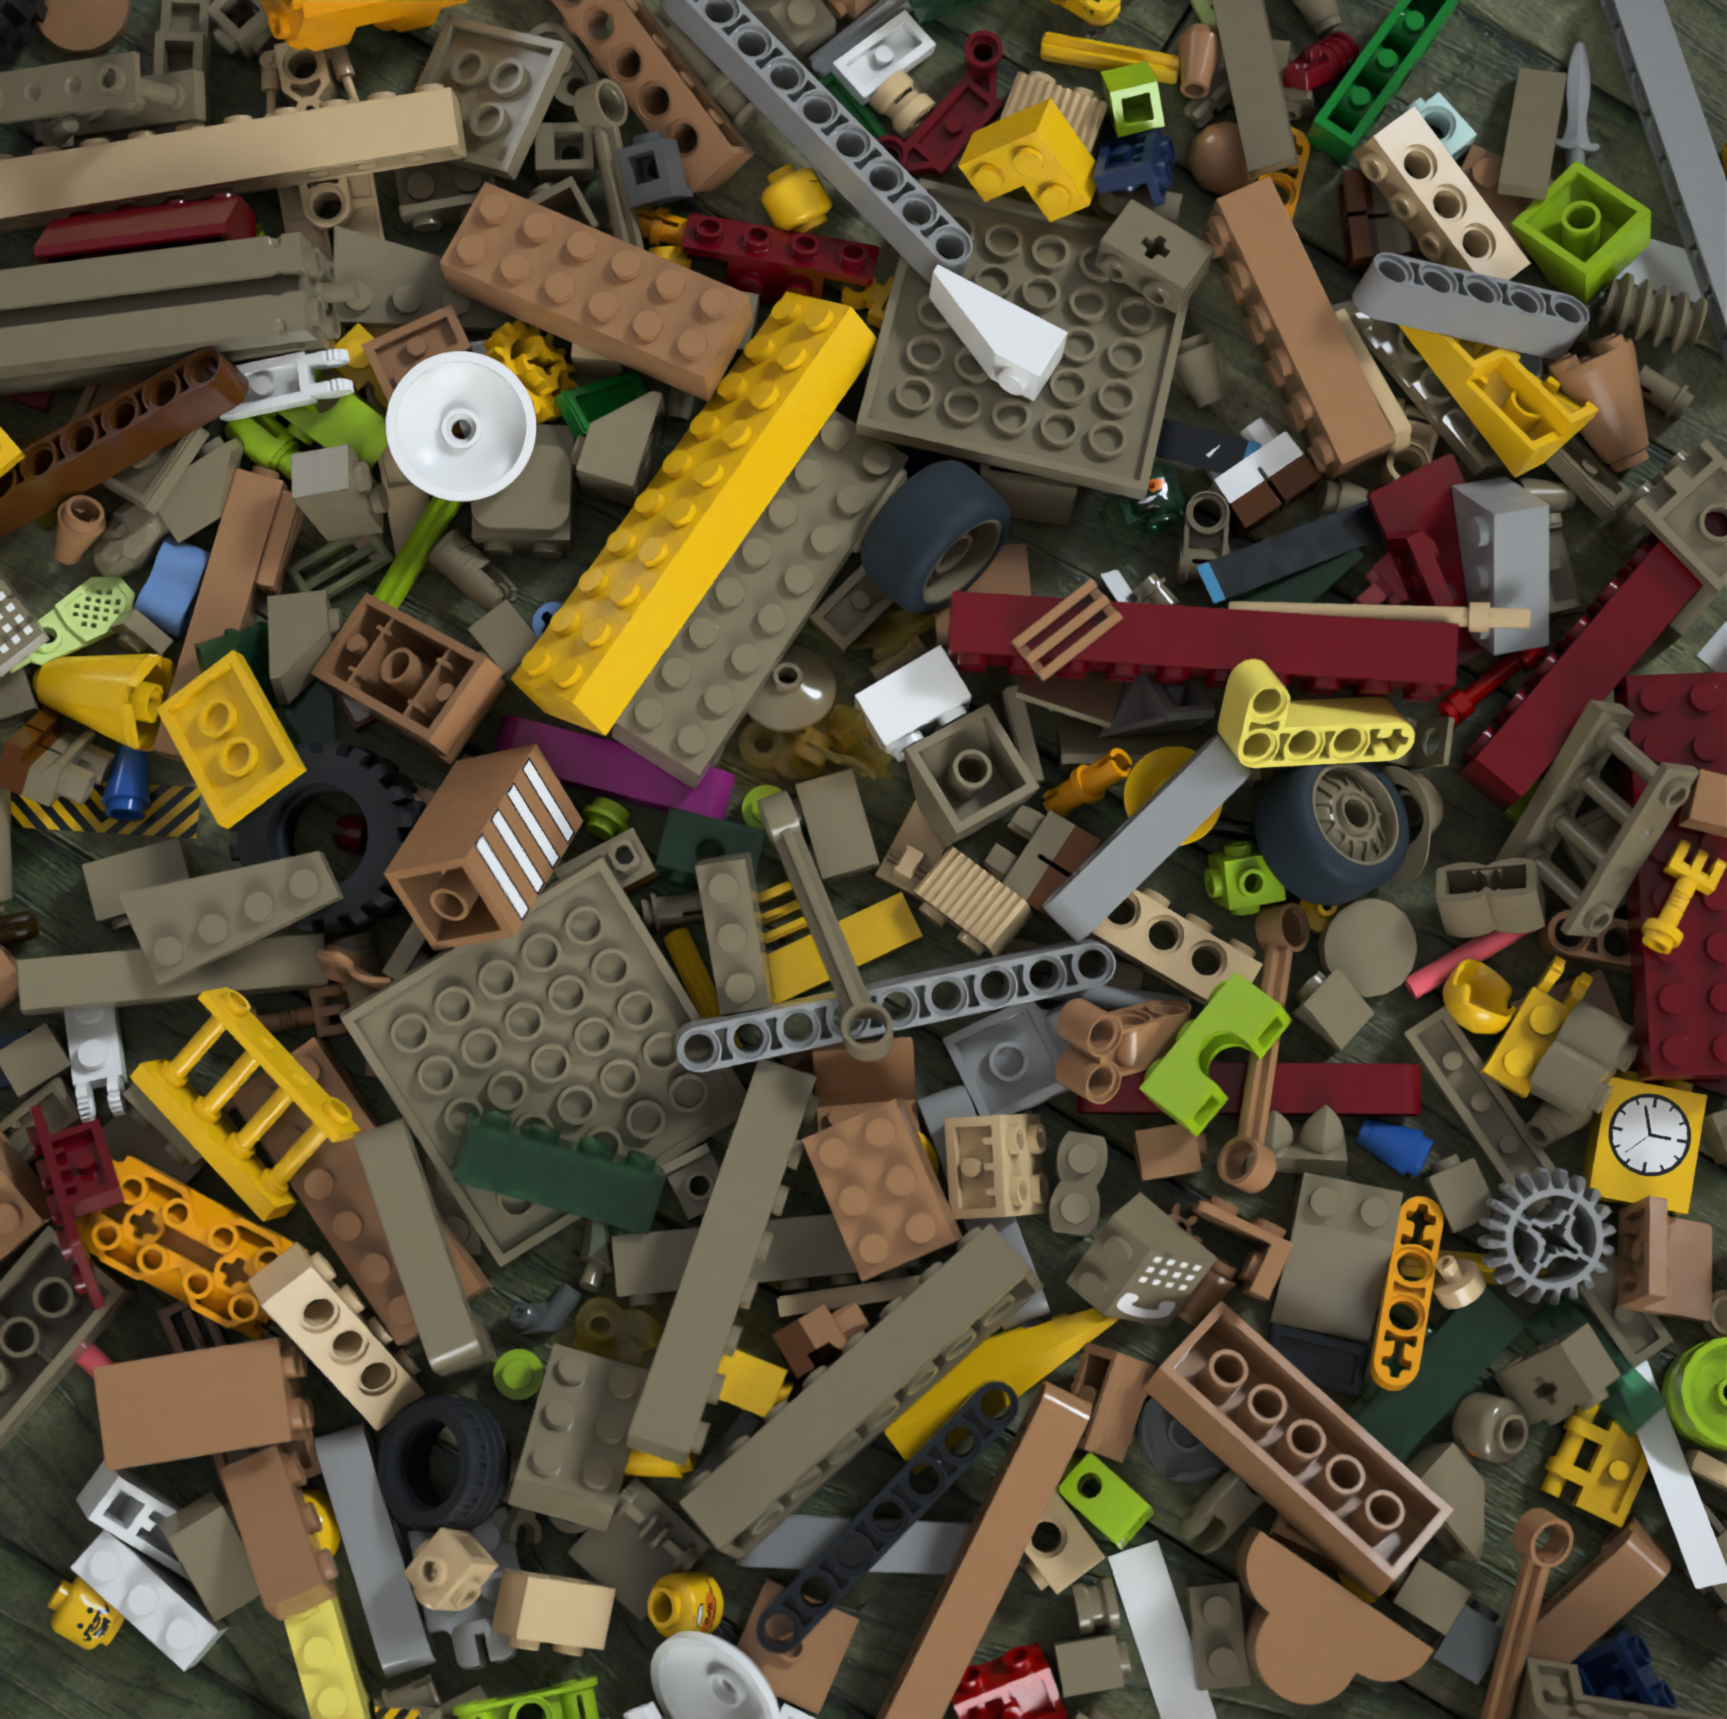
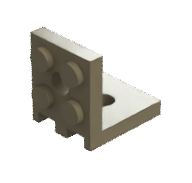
M1706 439L1690 455L1682 449L1662 467V471L1650 481L1655 486L1654 488L1647 481L1635 491L1615 513L1621 521L1611 533L1625 546L1647 526L1714 596L1727 584V535L1717 537L1710 534L1705 527L1704 519L1706 514L1711 512L1721 513L1727 518V459Z

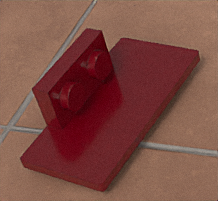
M1445 454L1368 492L1366 495L1412 606L1468 607L1451 488L1452 485L1463 484L1465 481L1452 454ZM1459 627L1456 667L1488 651L1473 640L1469 627Z
M40 1104L30 1107L35 1125L26 1128L27 1135L35 1157L44 1154L45 1159L37 1161L36 1166L45 1191L54 1189L55 1192L46 1196V1200L55 1226L64 1223L65 1229L56 1231V1235L65 1261L76 1259L77 1263L69 1266L75 1287L79 1295L89 1292L96 1310L104 1307L105 1303L90 1252L77 1219L82 1215L125 1201L99 1118L51 1134Z

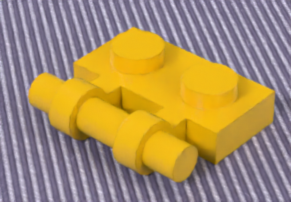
M1578 1404L1574 1415H1569L1565 1420L1562 1428L1567 1431L1556 1455H1550L1544 1467L1548 1473L1540 1490L1559 1498L1566 1481H1570L1580 1486L1571 1505L1622 1528L1649 1468V1464L1632 1420L1618 1413H1612L1604 1430L1592 1424L1600 1406L1597 1404L1590 1409L1582 1411ZM1585 1439L1598 1445L1587 1471L1574 1466Z

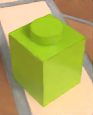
M1147 61L1100 72L1105 102L1109 104L1107 110L1108 117L1117 137L1165 126L1158 82Z

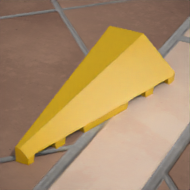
M1398 325L1514 478L1546 462L1591 421L1599 411L1589 401L1580 406L1559 392L1561 382L1552 376L1543 381L1529 372L1519 362L1521 356L1513 350Z
M1091 1308L1071 1315L1067 1313L1052 1317L1051 1321L1025 1329L1020 1326L991 1335L884 1432L906 1461L978 1385L987 1380H1001L1010 1385L1017 1397H1019L1082 1349L1083 1345L1091 1342L1116 1323L1119 1318L1104 1316L1096 1308ZM989 1390L981 1398V1411L988 1417H993L1009 1405V1398L1002 1390ZM958 1426L952 1428L945 1436V1447L949 1451L972 1432L966 1427ZM919 1464L912 1471L915 1475H918L929 1465Z

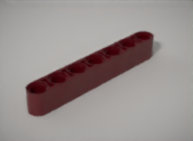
M1211 1062L1209 1078L1229 1098L1216 1115L1240 1116L1248 1063ZM1276 1063L1269 1113L1276 1110L1283 1116H1311L1324 1105H1328L1337 1116H1421V1065ZM1147 1070L1123 1076L1116 1095L1104 1104H1095L1077 1094V1113L1167 1115L1155 1106L1139 1089L1144 1083V1076Z

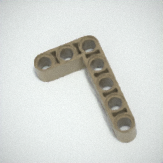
M404 1118L355 1135L354 1141L425 1353L433 1371L451 1380L496 1363L497 1356L484 1321L471 1311L415 1144Z

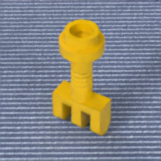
M1682 838L1675 846L1663 872L1678 880L1659 918H1647L1641 929L1644 934L1642 942L1650 949L1662 954H1669L1672 948L1679 947L1684 936L1677 926L1695 890L1697 889L1706 895H1710L1715 890L1727 865L1726 862L1717 858L1710 866L1708 874L1702 872L1701 870L1709 853L1700 848L1694 854L1690 864L1684 862L1683 860L1689 851L1691 843Z

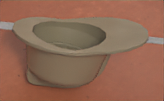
M1386 766L1381 768V770L1389 777L1400 794L1409 824L1407 854L1397 873L1389 880L1394 883L1409 882L1420 875L1427 863L1430 850V835L1437 830L1443 819L1444 805L1439 791L1430 781L1429 774L1423 772L1411 774L1409 771L1397 766Z

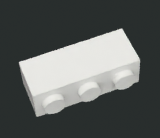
M105 1529L71 1566V1569L183 1671L195 1666L229 1628L222 1619L214 1622L201 1600L158 1561Z

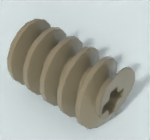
M1614 273L1599 308L1597 328L1602 329L1612 318L1615 319L1616 335L1622 333L1630 324L1634 326V341L1638 342L1647 331H1651L1652 347L1657 348L1665 337H1669L1670 353L1676 354L1684 343L1689 344V352H1691L1706 317L1708 300L1700 297L1690 308V297L1687 292H1680L1671 302V288L1669 286L1663 285L1652 296V281L1644 279L1634 290V275L1625 273L1615 283Z

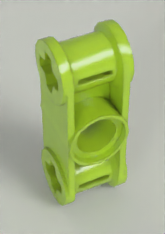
M597 1676L571 1679L553 1684L551 1687L499 1698L490 1697L472 1700L451 1706L452 1715L458 1716V1719H476V1717L478 1719H516L518 1710L527 1703H536L540 1707L542 1712L541 1719H601L599 1718L594 1687L598 1685ZM577 1696H578V1700H579V1706H580V1711H581V1717H580V1713H579V1707H578Z

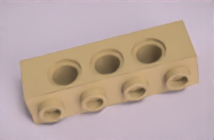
M1415 106L1374 135L1353 153L1359 161L1364 175L1376 184L1388 200L1393 214L1405 223L1418 241L1421 252L1428 259L1432 260L1433 263L1505 280H1510L1531 264ZM1405 166L1411 170L1413 177L1407 173ZM1434 205L1440 209L1442 216L1436 212ZM1463 244L1468 247L1471 256L1465 251Z
M1145 888L1142 893L1135 889L1124 900L1132 910V919L1129 923L1118 925L1106 917L1087 936L1107 946L1113 953L1128 962L1141 966L1145 972L1205 1007L1208 1005V998L1212 990L1220 982L1227 981L1235 971L1252 983L1263 965L1253 959L1256 951L1234 938H1231L1228 943L1211 934L1214 927L1207 921L1191 913H1188L1185 918L1168 909L1171 902L1167 898L1149 888ZM1156 925H1163L1171 929L1175 937L1174 946L1168 950L1155 948L1149 940L1150 928ZM1200 950L1212 953L1218 964L1216 973L1209 976L1199 974L1192 965L1193 954Z
M296 1242L250 1278L248 1282L261 1306L378 1432L392 1418H395L397 1412H400L403 1407L418 1400L425 1394L416 1378V1375L422 1370L404 1347L397 1352L392 1348L389 1343L394 1339L377 1316L372 1317L369 1321L361 1313L366 1308L348 1284L339 1288L332 1281L337 1274L327 1260L318 1251L310 1256ZM319 1299L314 1304L307 1306L310 1302ZM343 1332H346V1333L343 1334L342 1336L337 1337L339 1334H341V1333H343Z

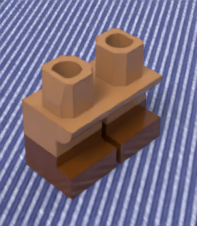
M854 1300L830 1314L826 1305L823 1304L772 1334V1337L781 1357L801 1390L804 1391L805 1389L802 1387V1384L813 1371L838 1360L843 1355L841 1352L843 1345L860 1331H865L867 1334L871 1327Z

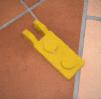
M1557 955L1551 960L1536 986L1531 987L1511 1022L1506 1027L1480 1073L1521 1098H1526L1529 1094V1081L1537 1065L1555 1041L1565 1020L1579 1000H1582L1593 981L1592 976L1582 972L1572 982L1570 990L1562 1003L1549 996L1547 993L1561 977L1566 964V960Z

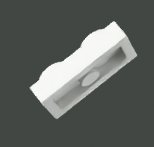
M903 10L834 61L831 72L854 99L863 106L870 101L874 92L889 76L899 70H904L906 73L933 54L936 44L909 13Z

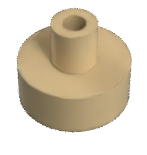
M1446 1255L1437 1261L1436 1268L1439 1272L1434 1277L1432 1290L1444 1308L1458 1309L1467 1306L1483 1293L1486 1287V1280L1475 1262L1471 1260L1456 1261L1452 1255Z

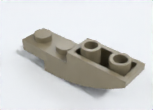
M162 0L160 31H155L153 75L188 69L204 72L206 121L198 123L204 124L205 127L210 126L212 100L208 94L213 23L206 8L213 3V0ZM177 126L153 129V131L157 135L176 132L175 128Z

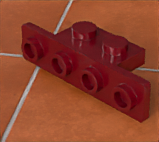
M691 213L688 216L681 242V252L684 254L728 261L726 285L742 292L759 294V302L772 305L781 300L786 292L823 300L825 279L871 286L879 256V247L876 245L797 231H787L780 228Z

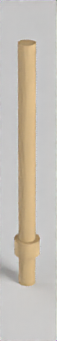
M1229 601L1228 609L1451 623L1459 624V627H1469V632L1489 633L1490 628L1530 629L1531 609L1490 608L1489 602H1470V607Z

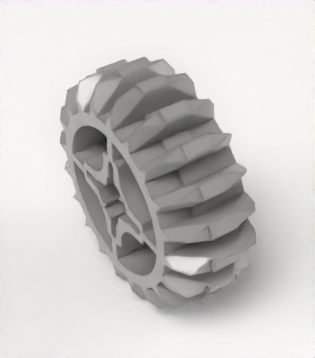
M1536 1167L1532 1178L1524 1172L1515 1173L1516 1189L1510 1184L1503 1182L1499 1184L1500 1193L1504 1197L1501 1202L1493 1198L1486 1200V1205L1495 1210L1492 1219L1486 1216L1478 1219L1481 1226L1490 1229L1489 1235H1483L1477 1239L1479 1246L1492 1249L1482 1258L1483 1264L1489 1268L1497 1267L1492 1275V1279L1500 1285L1508 1283L1507 1292L1515 1297H1519L1524 1293L1525 1300L1530 1303L1537 1304L1543 1297L1545 1302L1556 1305L1559 1303L1561 1293L1570 1300L1578 1299L1577 1283L1587 1289L1595 1288L1593 1279L1589 1274L1592 1270L1601 1274L1607 1272L1606 1266L1598 1262L1601 1253L1611 1255L1615 1252L1612 1246L1603 1243L1604 1237L1611 1236L1617 1231L1614 1226L1601 1223L1612 1211L1609 1206L1603 1204L1596 1205L1601 1196L1598 1189L1592 1187L1585 1189V1178L1578 1175L1569 1178L1568 1172L1564 1169L1555 1168L1550 1175L1546 1168ZM1556 1196L1552 1205L1546 1204L1540 1213L1534 1216H1528L1523 1213L1533 1202L1544 1197ZM1574 1211L1579 1222L1578 1244L1571 1235V1227L1576 1218L1572 1214ZM1531 1225L1541 1229L1547 1228L1552 1238L1561 1243V1247L1550 1242L1546 1244L1545 1239L1540 1237L1541 1234L1532 1229ZM1514 1228L1522 1236V1245L1518 1252V1255L1521 1257L1519 1262L1513 1248ZM1558 1256L1569 1258V1261L1558 1270L1544 1275H1537L1540 1268H1547L1554 1258Z

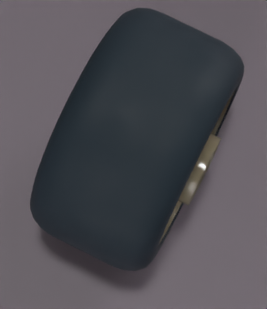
M948 460L929 465L901 485L872 520L861 546V563L864 571L873 582L905 610L916 614L931 613L939 610L950 603L952 591L965 592L978 580L995 559L1009 532L1010 509L1004 498L966 464Z
M1373 762L1286 766L1266 782L1256 802L1254 829L1261 855L1276 879L1291 893L1305 901L1319 905H1340L1352 901L1391 879L1399 870L1407 854L1409 824L1404 803L1389 777Z

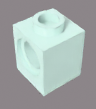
M1440 92L1436 93L1427 102L1422 98L1417 99L1402 113L1404 114L1415 106L1428 125L1440 129L1444 137L1440 141L1455 161L1469 151L1477 136L1475 131Z

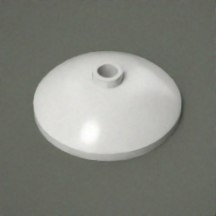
M446 352L432 356L417 364L401 379L395 388L386 415L387 441L398 468L416 487L429 495L448 501H476L490 497L505 489L525 468L532 454L536 438L535 410L523 383L502 363L474 352ZM458 422H465L471 428L470 435L465 439H458L452 434V427Z
M682 1631L668 1637L656 1649L651 1661V1682L656 1699L664 1715L670 1714L672 1719H780L778 1703L769 1682L756 1664L728 1641L707 1633Z

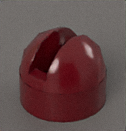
M358 814L341 816L335 824L343 827L342 834L332 833L335 844L339 849L347 853L362 856L366 851L368 842V828L365 816Z

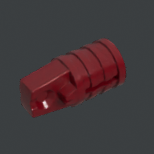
M1336 31L1303 49L1296 59L1283 68V86L1315 92L1345 76L1360 56L1356 42L1348 34Z

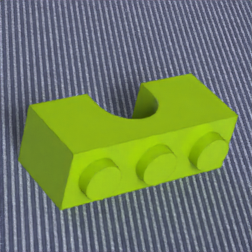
M314 369L315 382H321L328 371L326 369ZM354 393L341 396L332 409L320 413L316 403L267 413L272 418H275L279 413L287 419L290 424L286 429L308 445H312L314 440L324 448L348 444L358 458L368 464L370 470L388 445L386 435L387 414L365 398Z
M1235 971L1227 981L1220 982L1212 990L1208 998V1005L1199 1016L1188 1021L1180 1029L1176 1037V1044L1167 1055L1152 1063L1146 1071L1144 1083L1139 1089L1155 1106L1195 1137H1198L1229 1099L1220 1087L1209 1078V1067L1213 1058L1226 1048L1242 1047L1261 1060L1289 1026L1292 1019L1281 1004Z

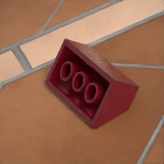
M218 193L212 195L208 200L193 202L183 199H171L165 201L161 206L146 208L136 205H124L118 207L115 212L99 214L77 211L71 213L68 218L50 221L34 245V257L41 264H50L257 237L256 214L240 195L236 196L230 193Z

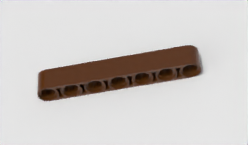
M203 348L22 449L21 451L26 457L0 477V539L57 508L71 497L82 494L188 433L234 409L242 403L247 395L249 381L246 375L216 349Z

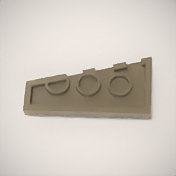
M334 225L333 264L336 269L338 282L356 280L359 288L358 300L332 303V309H335L338 313L340 326H355L359 323L363 327L399 328L450 304L464 332L493 333L507 322L513 324L518 319L448 289L439 263L442 259L441 256Z
M1362 312L1354 313L1350 319L1363 342L1472 474L1476 477L1505 466L1398 324L1376 320Z
M320 851L117 894L154 977L160 986H166L344 899L324 853Z

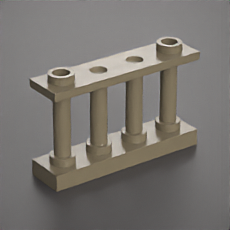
M134 51L0 72V125L34 120L35 142L43 143L42 125L55 120L58 122L64 115L73 116L79 124V129L74 134V141L177 126L185 123L205 122L204 72L188 69L141 77L140 53Z
M1596 700L1588 702L1495 861L1507 858H1526L1537 861L1540 878L1572 908L1560 928L1566 935L1599 937L1601 932L1609 926L1615 909L1676 810L1688 798L1690 788L1700 773L1694 766L1661 762L1658 766L1625 737V731L1635 715L1623 704ZM1612 753L1648 784L1634 808L1600 779V772ZM1587 795L1622 826L1609 849L1605 848L1575 820V814ZM1562 836L1597 867L1584 890L1577 886L1550 860L1551 854Z

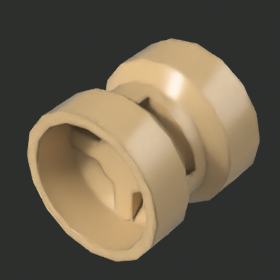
M904 70L896 71L878 87L869 101V105L879 115H887L892 120V128L904 139L913 134L937 105L926 93H919L913 87V79Z

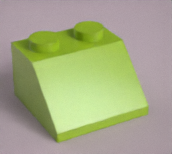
M1576 160L1548 187L1546 200L1536 199L1511 223V229L1551 284L1564 293L1575 297L1584 305H1588L1608 286L1614 273L1616 278L1650 245L1651 210Z

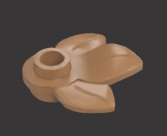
M328 944L326 950L318 949L316 952L318 956L316 962L324 967L322 975L335 982L350 986L354 978L378 990L391 983V978L380 977L362 969L366 958L351 950Z

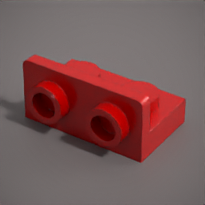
M1039 1643L1018 1646L1010 1649L999 1658L981 1665L968 1666L951 1699L959 1719H1064L1068 1717Z

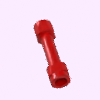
M1538 647L1508 653L1507 656L1465 689L1460 691L1456 688L1436 704L1438 712L1442 717H1453L1455 719V728L1475 712L1474 706L1520 669L1526 672L1546 656L1544 648Z

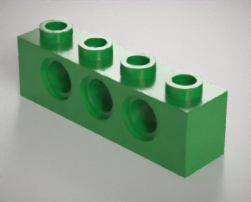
M1399 0L1313 120L1307 135L1309 143L1345 167L1353 157V153L1363 143L1449 22L1459 0Z

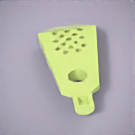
M121 577L89 578L55 604V607L38 620L46 634L52 635L56 640L52 643H44L13 667L10 673L16 672L29 663L42 666L49 661L64 657L115 634L109 627L121 612L133 609L135 593Z

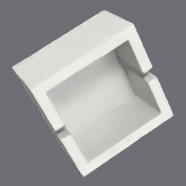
M939 645L855 694L854 713L883 761L886 762L895 756L897 761L901 762L905 760L903 751L907 747L966 716L969 711L972 695L946 652Z

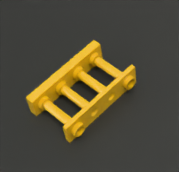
M228 987L203 991L198 999L212 1013L210 1018L172 1061L164 1058L143 1062L129 1078L263 1222L285 1216L298 1202L295 1196L288 1190V1181L328 1137L332 1143L354 1138L362 1130L351 1119L352 1113L350 1109L339 1099L330 1097L249 1011L251 1006L244 996ZM227 1029L243 1046L245 1052L211 1091L203 1097L190 1085L187 1074ZM261 1066L279 1087L240 1132H234L221 1118V1109L253 1072ZM294 1101L313 1123L273 1169H270L255 1155L254 1145Z

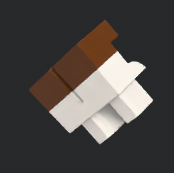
M1262 417L1247 426L1239 434V438L1260 443L1262 445L1260 449L1223 474L1206 470L1213 482L1209 491L1219 493L1227 501L1231 518L1230 524L1240 539L1276 516L1278 511H1283L1314 490L1322 477L1289 434L1285 431L1278 436L1275 430ZM1216 447L1206 455L1210 457L1218 449V447Z

